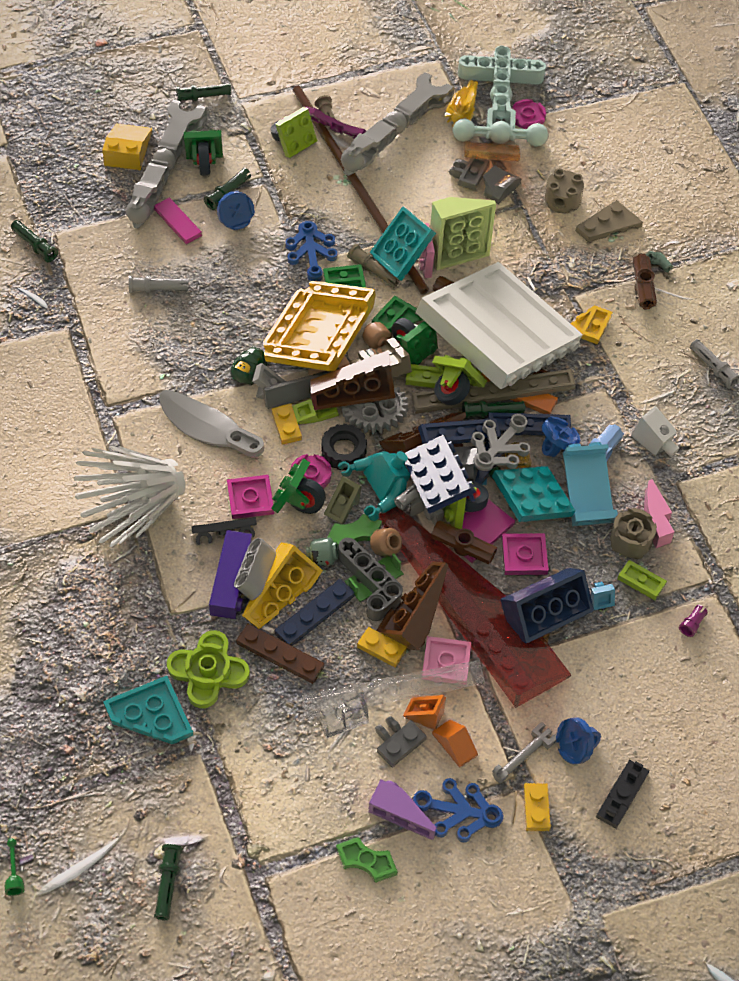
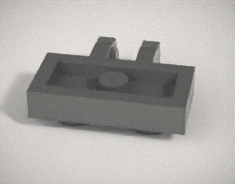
M475 155L471 156L469 162L456 159L453 163L454 166L448 172L451 176L459 179L458 185L476 190L489 166V160Z
M390 716L385 720L395 734L390 736L382 725L375 727V730L384 741V743L377 747V752L393 768L421 745L427 736L412 721H409L401 728L399 723Z

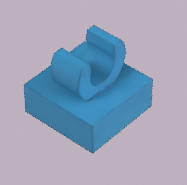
M603 582L594 583L595 588H591L594 610L615 606L614 586L612 584L604 585Z

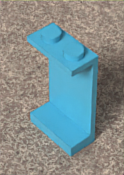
M601 442L590 443L589 446L571 444L563 452L569 501L576 510L573 517H571L572 526L614 523L618 515L617 509L613 510L605 454L609 448L608 444L602 445Z

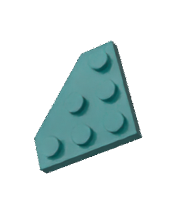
M167 675L103 701L113 725L172 745L194 736L193 730Z

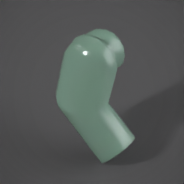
M653 251L646 253L650 257L651 264L661 266L665 272H669L673 268V265L664 254Z

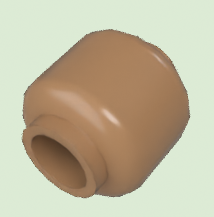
M374 322L365 327L362 338L369 348L377 349L387 345L386 340L392 338V335L382 323Z
M377 529L370 538V546L372 551L378 556H392L393 553L397 554L400 551L402 538L395 529Z

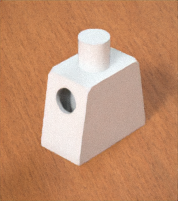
M656 406L641 417L631 434L636 441L653 455H657L664 450L672 457L680 449L672 441L677 433L676 429Z

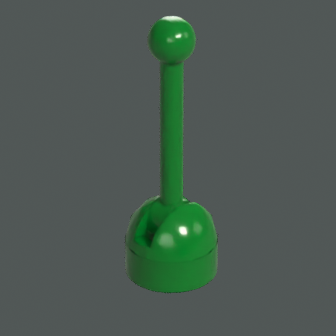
M10 838L7 841V845L10 847L11 876L6 879L4 888L5 894L9 896L20 895L25 891L23 879L16 875L15 846L17 841L14 838Z

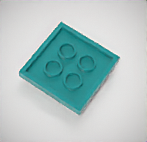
M402 206L369 253L397 279L402 281L427 245L432 241L436 232Z
M548 466L496 470L492 475L519 522L573 517L576 511Z

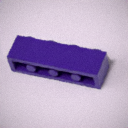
M226 531L209 602L210 616L236 619L237 612L242 611V593L234 587V582L246 551L253 541L252 534Z

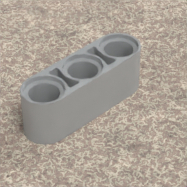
M256 538L249 545L234 582V587L250 600L256 599L262 593L276 557V551L262 538Z

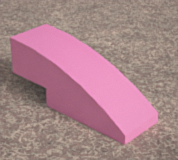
M652 479L648 481L645 491L644 511L649 513L653 517L652 521L654 524L656 523L657 529L653 544L655 548H659L671 543L674 530L669 523L672 511Z

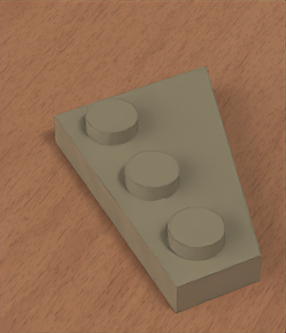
M616 200L577 225L575 231L587 242H592L609 237L611 233L618 231L620 233L626 232L628 228H640L643 225V221Z

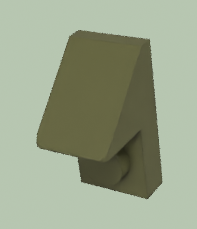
M342 476L324 515L344 524L353 505L359 504L362 486Z

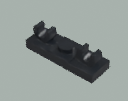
M256 517L191 526L192 534L198 533L196 543L200 545L201 536H207L208 543H212L210 532L226 535L227 530L231 531L232 529L241 528L239 532L249 530L252 537H254L255 531L251 526L257 525Z
M629 759L599 809L596 818L617 829L650 771L644 768V765L641 763L633 762Z

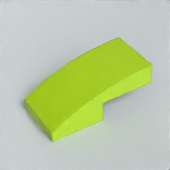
M311 399L292 406L298 424L315 423L339 416L337 407L314 410Z

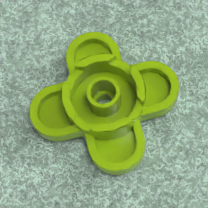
M211 630L205 632L200 637L197 648L193 651L177 650L170 654L167 659L169 675L175 680L189 682L187 688L188 700L197 708H208L215 704L221 687L240 688L248 682L250 677L249 666L246 661L228 655V639L220 631Z

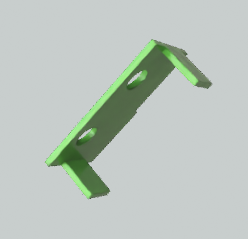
M394 553L392 558L386 556L378 561L380 565L386 567V570L395 579L404 575L401 571V561ZM352 576L344 582L355 592V597L359 602H362L373 593L364 584L357 583V578ZM378 578L373 579L374 581H377V582L382 581L381 579H378Z

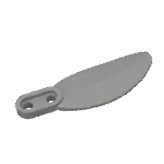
M164 390L160 393L159 401L165 415L185 435L208 445L233 448L249 457H258L264 452L265 447L262 438L239 428L231 418L222 412L175 391Z

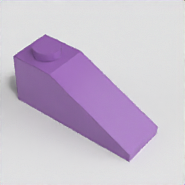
M380 779L369 802L368 812L434 840L436 833L435 825L397 783Z

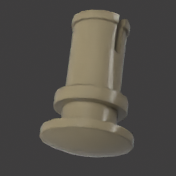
M324 95L317 98L314 104L318 110L336 119L332 112L331 97Z

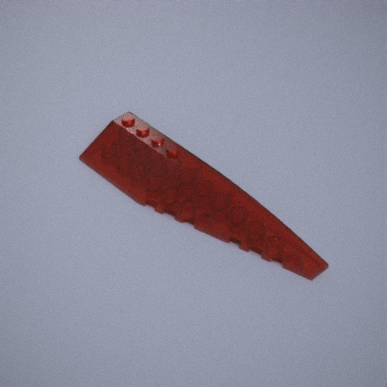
M396 506L383 514L379 513L378 520L382 521L383 527L395 529L401 535L402 547L400 550L419 576L432 562H445L448 564L438 602L466 641L471 642V648L515 708L571 677L570 672L543 636L529 643H524L505 619L500 600L506 597L503 592L446 545L431 538V533L405 511Z

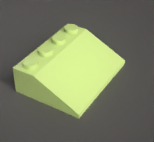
M448 197L432 202L430 228L436 232L432 239L435 251L433 264L436 270L490 256L496 209L495 201Z

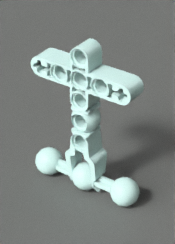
M506 46L496 47L494 57L470 55L460 57L458 64L459 78L493 82V87L490 91V98L493 104L492 108L488 109L486 127L475 126L472 121L466 118L460 119L453 126L454 137L462 142L469 141L474 136H482L487 140L491 139L497 144H504L509 140L514 142L515 139H526L530 145L535 147L545 144L549 134L544 125L536 123L529 126L528 129H515L516 112L510 106L513 96L510 83L541 84L544 81L546 64L541 60L511 58V51Z

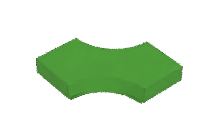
M362 514L358 520L350 524L334 523L327 538H332L338 545L344 538H352L356 542L370 541L373 532L381 528L382 521L378 519L371 521L368 516Z
M359 837L336 845L344 869L358 868L364 870L373 878L375 883L398 875L397 868L388 850L375 851L369 849L362 843Z

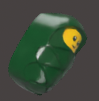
M253 346L243 351L231 366V377L240 383L253 385L252 381L256 366L261 363L265 366L268 364L265 360L264 351Z

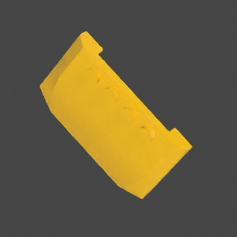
M311 281L309 283L310 287L305 290L299 289L294 293L265 338L266 362L335 371L374 307L375 289Z

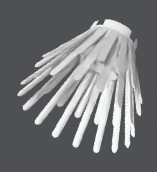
M109 446L111 450L121 453L92 448L95 452H82L86 456L114 461L113 463L77 461L76 464L78 466L98 467L103 470L137 471L74 476V481L98 480V485L127 483L75 495V498L79 500L113 493L100 498V501L105 504L81 512L80 516L82 518L132 501L109 512L107 519L89 528V532L93 533L130 514L129 518L100 538L99 543L105 542L142 517L112 541L110 547H113L118 542L121 544L143 526L136 534V538L139 537L173 501L180 499L178 496L183 495L185 492V479L182 471L176 472L174 466H178L176 461L173 459L161 460L119 446L120 448Z

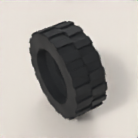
M337 424L334 427H330L324 433V437L322 436V457L330 463L332 468L346 471L347 467L339 469V463L347 462L351 465L353 461L366 457L367 439L365 434L354 425ZM339 440H349L354 444V450L350 454H339L334 450V444Z

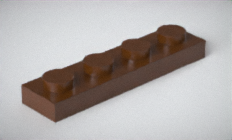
M247 623L236 639L237 645L311 684H314L324 669V662Z

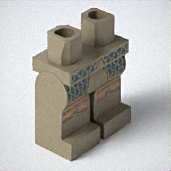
M394 337L386 340L387 345L358 351L359 358L350 360L351 365L389 351L393 378L412 372L409 354Z

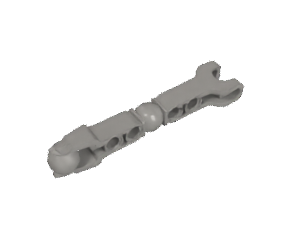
M426 72L420 75L416 80L417 87L401 101L394 108L393 112L388 113L386 117L379 120L365 133H359L350 147L343 152L341 163L345 168L344 174L351 175L370 165L374 158L397 137V134L402 133L405 128L412 125L431 108L445 107L452 100L455 87L449 84L434 86L431 84L432 75Z
M171 101L167 109L169 125L160 141L158 150L153 154V158L139 183H136L132 200L126 208L127 217L132 221L134 228H139L153 213L154 205L157 204L158 198L168 180L170 170L175 166V162L185 146L184 132L200 131L204 128L207 121V107L198 105L193 111H183L180 107L181 101Z

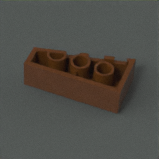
M389 351L310 380L314 410L396 398Z

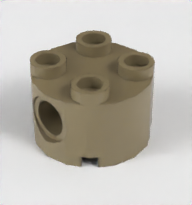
M561 168L556 169L547 179L544 201L548 203V207L557 213L564 214L569 213V210H577L581 205L583 194V176Z
M636 508L620 512L614 520L613 530L611 531L610 541L612 550L625 557L643 558L651 549L656 535L657 526L652 521L653 517L644 510Z

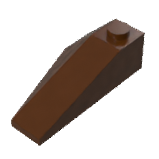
M450 413L431 420L430 423L462 421L466 417V413ZM419 426L412 427L413 431L403 434L399 432L379 441L380 446L389 453H397L399 451L406 453L423 445L418 430Z
M432 562L415 581L416 587L408 594L404 593L401 597L402 603L395 610L392 608L389 610L376 631L401 643L407 649L419 651L430 632L448 564L445 562Z

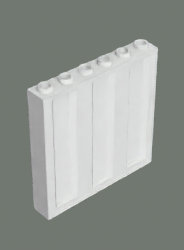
M500 262L422 297L416 310V314L466 359L471 361L476 368L500 389L508 385L512 386L517 380L526 378L534 371H539L546 364L550 365L557 358H563L568 352H574L580 346L579 341L583 335Z

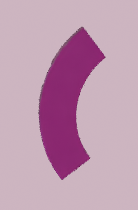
M303 106L308 108L311 120L318 124L320 122L323 125L329 126L330 130L339 134L345 133L355 139L359 133L363 134L367 131L363 128L340 122L317 108Z

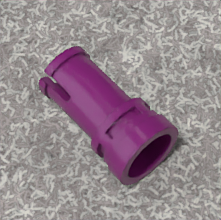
M696 605L689 617H686L681 622L679 630L687 637H693L696 634L699 624L708 614L706 608L702 613L700 612L704 606Z

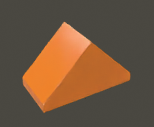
M444 695L412 697L403 716L408 720L435 730L443 716L446 697Z
M448 720L432 731V735L459 768L478 756L466 726Z

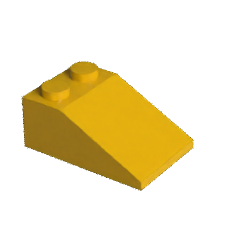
M116 124L106 136L102 149L104 166L141 170L152 134V128Z

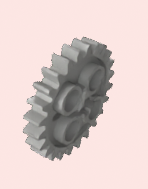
M400 387L395 388L396 398L342 406L345 422H349L350 425H354L356 428L364 429L365 434L368 430H371L372 434H375L376 430L383 434V429H387L390 432L391 426L397 428L398 422L403 423V418L407 417L408 399L405 397V392H400Z

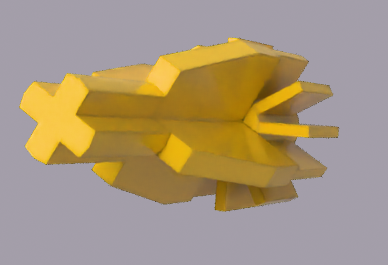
M470 80L467 87H462L454 94L451 103L449 102L445 110V117H449L447 123L454 122L452 127L460 119L466 118L471 121L475 110L477 81Z

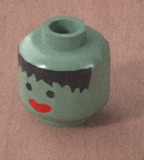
M329 537L312 539L310 547H306V556L318 566L332 565L335 559L339 558L338 544Z

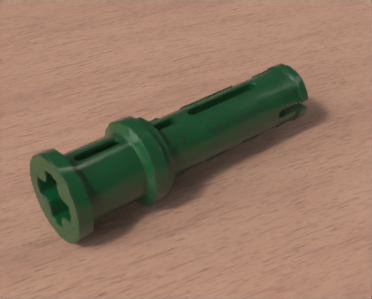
M230 83L196 87L194 85L187 88L176 87L177 101L193 100L195 102L198 98L232 94Z
M242 168L240 172L223 186H217L213 193L204 197L206 206L211 210H216L219 201L224 195L233 192L251 178V174H248L250 171L247 168Z
M15 220L11 224V230L32 246V250L36 254H40L45 262L50 263L56 259L58 249L50 246L45 238H39L20 220Z
M480 400L479 403H467V401L462 403V412L466 413L464 420L468 419V417L484 419L489 413L525 414L524 401L486 403V401Z
M176 844L162 845L163 859L162 864L158 868L159 873H161L154 914V918L165 921L170 919L175 877L180 873L179 859L180 854L183 853V847Z

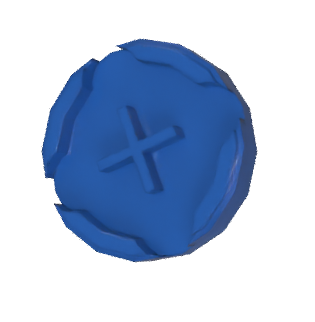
M239 191L229 192L224 195L217 206V216L220 222L233 230L243 229L248 226L255 213L252 199Z
M548 417L542 424V431L546 436L542 445V453L549 457H555L561 449L565 450L571 444H579L581 440L577 430L573 427L570 429L567 426L569 423L559 417Z
M581 718L566 719L561 722L557 729L556 743H559L560 746L558 751L562 758L570 764H582L588 761L593 754V749L601 741V733L594 727H590Z

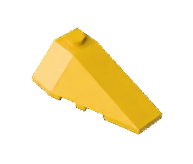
M281 542L276 549V557L262 593L256 599L249 600L242 616L256 628L260 629L278 615L282 608L292 604L301 593L311 589L323 570L296 546Z

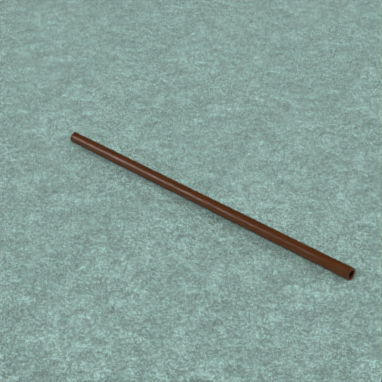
M299 85L295 86L293 92L302 107H313ZM312 120L344 171L345 168L341 163V156L343 154L327 127L320 122L318 124ZM356 173L346 175L381 232L384 233L389 225ZM413 265L408 274L419 292L426 294L429 288Z

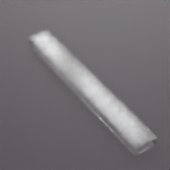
M480 660L305 694L302 695L305 716L308 719L484 684L485 680Z

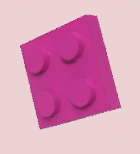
M269 475L227 479L232 519L274 514V511L271 509L273 500Z
M545 533L502 534L504 575H548Z

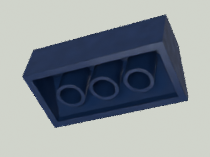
M573 568L564 569L500 599L506 621L524 643H529L594 611L585 571Z

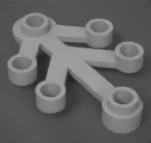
M513 415L509 423L510 427L499 439H497L495 431L496 423L492 420H486L482 430L488 436L490 444L488 451L485 450L483 443L485 436L481 432L473 433L471 443L476 446L477 450L473 463L477 469L489 471L494 465H506L510 469H515L519 463V458L516 455L495 457L496 454L517 453L523 457L529 454L530 445L526 442L507 444L516 433L525 430L527 418L524 415Z

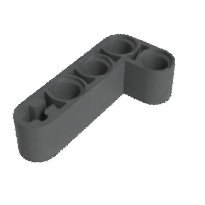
M342 539L338 545V560L373 593L367 600L366 614L370 620L380 621L391 608L394 610L401 604L402 585L354 539ZM364 564L366 565V567H360L358 565ZM378 578V579H381L382 581L377 582V581H374L373 579ZM395 593L396 596H390L388 594ZM373 606H379V607H381V608H380V609H374V608H372V607H373Z

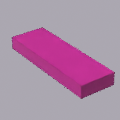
M170 197L154 205V210L186 245L202 236L200 229Z

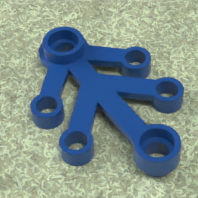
M304 221L298 227L299 232L294 237H289L285 241L286 249L295 250L297 244L304 238L306 239V242L296 252L288 254V263L291 265L298 264L299 259L308 252L310 268L307 270V278L310 282H320L323 278V270L318 266L316 252L332 262L337 260V250L321 246L314 241L313 237L324 242L325 246L332 247L335 244V236L321 233L317 230V225L312 221Z
M452 778L444 780L442 790L444 793L450 794L457 804L432 799L431 794L425 790L417 791L413 797V801L422 812L433 809L454 814L448 819L435 824V835L439 838L445 837L449 829L469 817L477 818V820L469 826H461L457 831V839L463 843L468 842L471 835L483 827L496 828L503 822L504 815L502 810L496 805H489L480 793L479 786L475 783H470L466 786L465 795L469 799H474L479 808L470 806L457 788L456 781ZM452 784L454 787L452 789H448L445 785ZM473 788L477 792L475 794H471L468 790ZM424 800L426 805H419L418 801ZM494 815L496 819L490 820L487 816ZM443 827L445 831L439 832L437 831V828ZM465 831L468 833V836L462 837L460 833Z

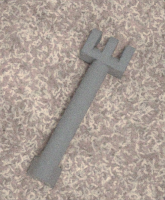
M543 722L538 724L531 732L535 739L503 768L497 765L492 772L494 779L498 783H502L509 777L511 772L541 745L548 750L556 743V734L548 739L552 730L548 728L541 733L546 725Z

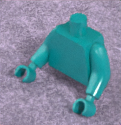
M379 452L353 461L351 465L347 462H341L338 465L339 469L348 468L346 471L341 472L344 477H349L353 470L356 472L364 471V475L381 501L377 504L376 508L372 505L365 507L364 513L371 521H376L379 518L380 512L383 514L396 507L394 499L407 488L410 473L404 465L408 460L404 452Z

